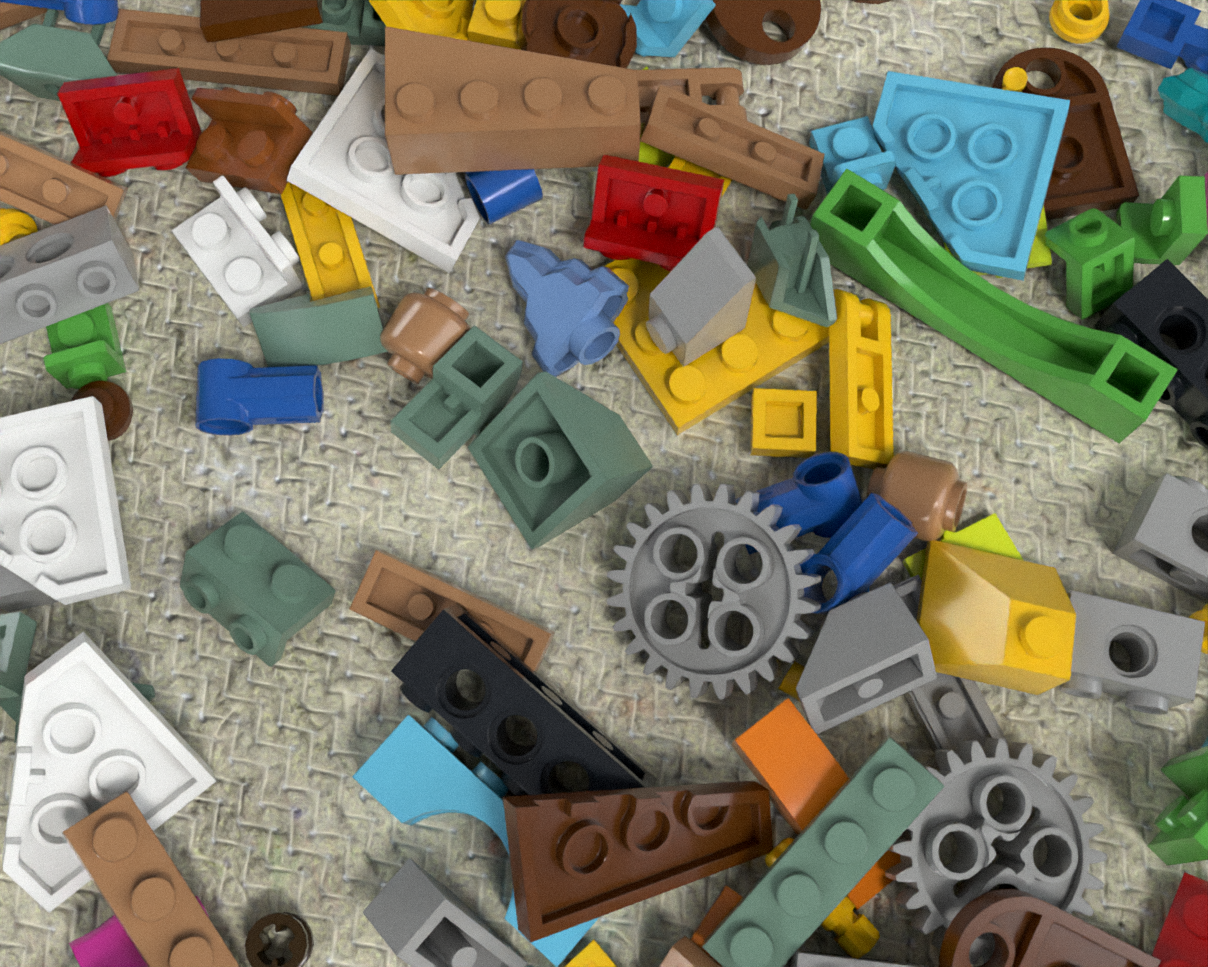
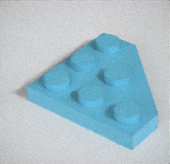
M888 71L872 125L873 133L884 152H893L896 160V170L952 255L971 271L1024 281L1067 119L1070 100Z

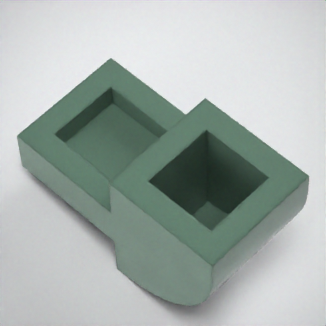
M474 325L433 366V379L390 421L391 433L439 470L473 434L478 436L502 411L519 381L523 361Z

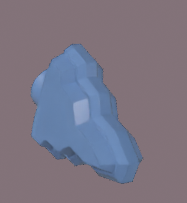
M517 240L505 255L512 286L526 303L524 325L535 341L532 356L542 371L557 377L573 368L579 362L583 365H590L604 358L619 340L620 330L613 322L628 301L627 292L629 285L607 267L600 266L593 270L582 260L576 258L561 261L548 248Z

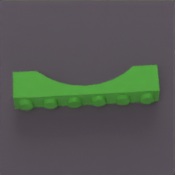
M847 168L812 216L810 225L813 230L818 232L819 241L828 254L831 265L1119 444L1146 421L1178 370L1122 335L1091 329L1057 318L1027 305L993 286L941 247L916 222L900 200Z

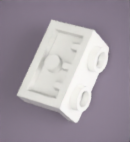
M222 175L213 181L221 197L171 231L244 328L252 323L249 314L250 309L283 301L303 287L292 267L301 260L279 230L270 236L260 224L267 216L250 191L244 187L236 192Z

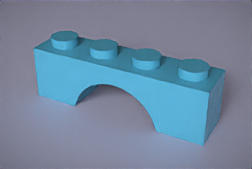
M408 714L352 776L401 823L412 826L431 816L445 813L471 815L492 828L503 842L509 855L502 799L509 789L481 761L472 771L453 754L459 745L451 734L433 717L422 726ZM512 889L511 900L504 919L524 936L518 930L514 890ZM598 918L530 943L558 967Z

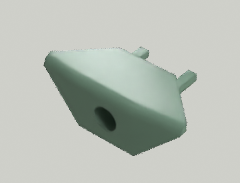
M47 9L42 25L32 24L0 42V75L36 97L60 101L57 92L64 82L117 76L107 57L104 56L99 48L106 23L93 25L91 33L56 28L54 26L59 12L55 9Z
M795 193L788 194L782 220L772 222L769 228L762 216L756 222L747 266L756 277L755 282L770 308L824 327H829L837 320L829 256L819 241L818 232L812 229L805 216L794 217L798 198Z

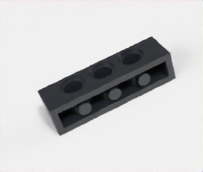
M1166 259L1117 299L1093 327L1096 330L1122 335L1178 369L1158 401L1170 405L1190 425L1191 433L1197 442L1208 449V386L1205 378H1208V299ZM1160 333L1170 336L1176 342L1179 350L1167 346L1163 342Z
M458 603L443 609L391 670L403 682L400 686L403 695L422 711L430 713L434 709L452 725L453 728L450 730L451 736L469 754L478 758L484 754L503 771L501 780L516 796L655 786L657 778L539 674L533 671L522 659ZM460 670L474 671L483 679L486 689L483 701L472 702L460 694L456 683ZM512 715H521L528 718L534 724L537 731L536 744L522 746L513 742L506 730L507 718ZM564 761H573L580 764L588 774L589 786L582 790H570L564 787L557 778L556 765Z

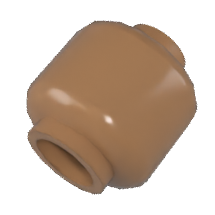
M427 288L424 294L417 292L406 294L385 324L380 335L381 344L392 355L386 365L415 384H419L423 376L433 379V366L471 329L466 322L469 312L450 297L432 288Z
M901 451L890 460L887 468L877 466L874 469L869 482L867 497L871 493L880 495L891 505L899 509L913 523V527L918 532L914 537L915 539L929 542L938 540L945 530L950 532L956 530L964 508L968 484L967 482L959 481L958 470L949 461L910 451Z

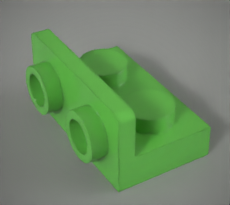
M1208 746L1170 759L1161 768V771L1190 798L1188 800L1184 795L1179 796L1159 814L1154 822L1161 831L1147 847L1167 866L1208 860Z

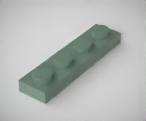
M887 735L703 942L702 948L723 967H783L945 787L944 784L893 738Z

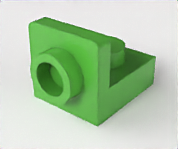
M1179 175L1162 198L1157 199L1154 204L1128 202L1121 204L1116 211L1117 224L1135 237L1134 263L1160 265L1168 259L1173 265H1180L1207 236L1204 176Z
M1089 209L1045 233L1046 246L1066 261V307L1081 320L1113 304L1133 287L1135 237L1098 209Z
M108 303L46 326L52 354L43 357L45 369L66 389H80L88 383L107 381L108 377L126 372L112 307Z

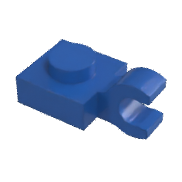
M1140 0L1119 40L1117 48L1168 69H1172L1179 56L1185 61L1188 68H1193L1208 75V29L1195 25L1201 10L1176 0Z

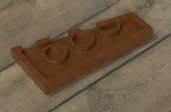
M754 780L503 797L518 930L530 942L764 856L773 850L769 790Z

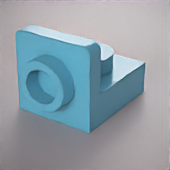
M640 0L637 6L620 4V6L625 10L628 17L631 13L636 24L637 48L634 53L644 57L675 58L716 4L713 0Z
M868 116L811 131L810 147L825 154L821 178L827 195L846 168L882 190L887 189L896 160L892 151L881 152Z

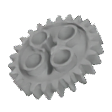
M693 484L690 503L681 490L668 491L669 511L658 503H648L645 505L646 514L651 524L647 525L639 521L629 522L626 527L636 540V543L634 545H615L613 549L618 556L627 561L624 569L607 572L608 578L623 584V593L608 598L607 604L615 607H625L627 615L613 625L614 631L632 629L636 637L628 645L625 652L627 655L646 650L650 655L643 670V673L646 675L657 672L663 667L667 668L666 688L669 690L680 686L686 678H689L691 697L698 698L706 693L710 682H712L714 691L720 700L732 695L735 679L745 694L751 693L758 689L756 671L769 682L781 676L780 668L774 658L775 656L789 663L799 659L801 655L791 643V637L808 639L813 636L814 631L800 620L801 614L812 613L821 609L820 603L804 597V588L821 582V576L812 573H802L800 564L810 559L815 552L813 548L793 549L790 543L796 538L802 528L799 524L789 525L781 529L776 526L783 509L779 504L770 505L761 513L757 512L759 492L747 491L740 498L739 502L736 503L734 485L720 484L713 501L707 484ZM717 532H722L725 537L724 546L721 548L717 558V545L714 539ZM682 535H686L693 540L697 548V560L690 570L682 568L674 557L676 541ZM746 544L753 546L762 558L763 568L755 581L744 578L736 566L738 551ZM713 579V585L723 589V599L712 602V595L702 592L703 581ZM672 600L679 602L688 614V626L683 634L674 632L666 621L665 611L667 605ZM733 611L745 614L753 625V637L747 646L736 643L728 633L727 622ZM708 622L710 646L709 648H704L701 645V634Z
M986 738L983 748L977 740H961L959 744V757L952 750H936L935 757L939 771L929 766L924 767L937 777L945 787L888 849L891 852L900 854L901 863L885 871L887 878L907 884V887L894 899L896 905L907 910L919 908L910 924L912 928L924 934L934 931L932 945L940 949L944 935L957 913L970 901L989 892L996 885H999L1000 889H1016L1028 892L1070 914L1074 911L1092 916L1094 910L1081 896L1084 888L1093 890L1103 889L1104 883L1089 874L1088 871L1089 864L1107 860V854L1089 848L1088 839L1104 831V827L1102 824L1083 821L1081 815L1094 803L1092 797L1069 795L1077 782V775L1067 772L1053 774L1057 762L1055 756L1037 754L1033 758L1031 744L1013 742L1008 749L1006 740L1000 738ZM998 785L1003 794V806L998 815L992 818L987 810L986 801L992 787ZM1033 807L1035 809V816L1029 823H1026ZM952 832L957 840V853L952 862L943 866L939 858V845L943 837ZM1044 837L1048 847L1047 859L1042 866L1037 868L1033 860V850L1038 840ZM994 838H995V839H998L997 842H996V843L994 844V846L992 847L990 844L992 843V841L994 840ZM997 855V856H998L997 860L995 861V863H992V861L994 860L995 856ZM959 880H963L959 886L958 895L955 896L953 894V887ZM991 932L978 936L972 943L969 951L970 964L975 965L981 955L984 963L992 956L995 941Z

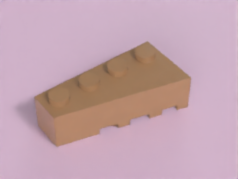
M385 26V137L395 175L598 167L604 154L639 162L641 121L637 70Z

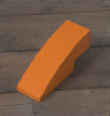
M789 698L737 737L731 744L761 785L769 790V795L772 797L770 801L797 836L849 779L842 767ZM887 850L848 893L847 897L855 905V910L862 907L893 881L885 876V871L901 863L900 854Z

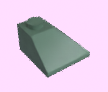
M546 371L537 373L468 446L471 454L531 549L541 547L615 502L653 467L619 414Z

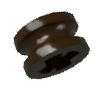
M289 912L268 914L256 921L249 930L245 942L246 957L251 967H304L311 957L314 946L313 932L308 923L299 915ZM274 926L276 932L286 931L288 927L295 935L288 945L293 957L287 963H285L283 956L274 958L271 961L265 953L272 944L267 933Z

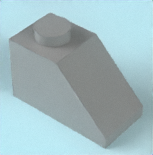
M718 226L702 237L650 293L649 320L646 321L647 330L656 346L664 354L672 351L683 367L743 330L747 322L756 277Z
M891 582L870 592L855 595L847 603L830 610L796 687L807 722L817 735L937 679L929 639Z
M410 858L363 911V914L395 955L411 967H525L528 964L516 950L451 890Z

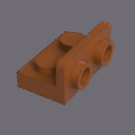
M224 87L222 90L197 88L191 99L212 120L207 129L199 136L196 149L185 169L200 182L213 184L214 180L223 175L232 187H246L250 190L282 194L288 183L287 177L292 164L313 134L295 115L297 112L296 107L285 97L270 91H266L263 94L240 92L230 87Z

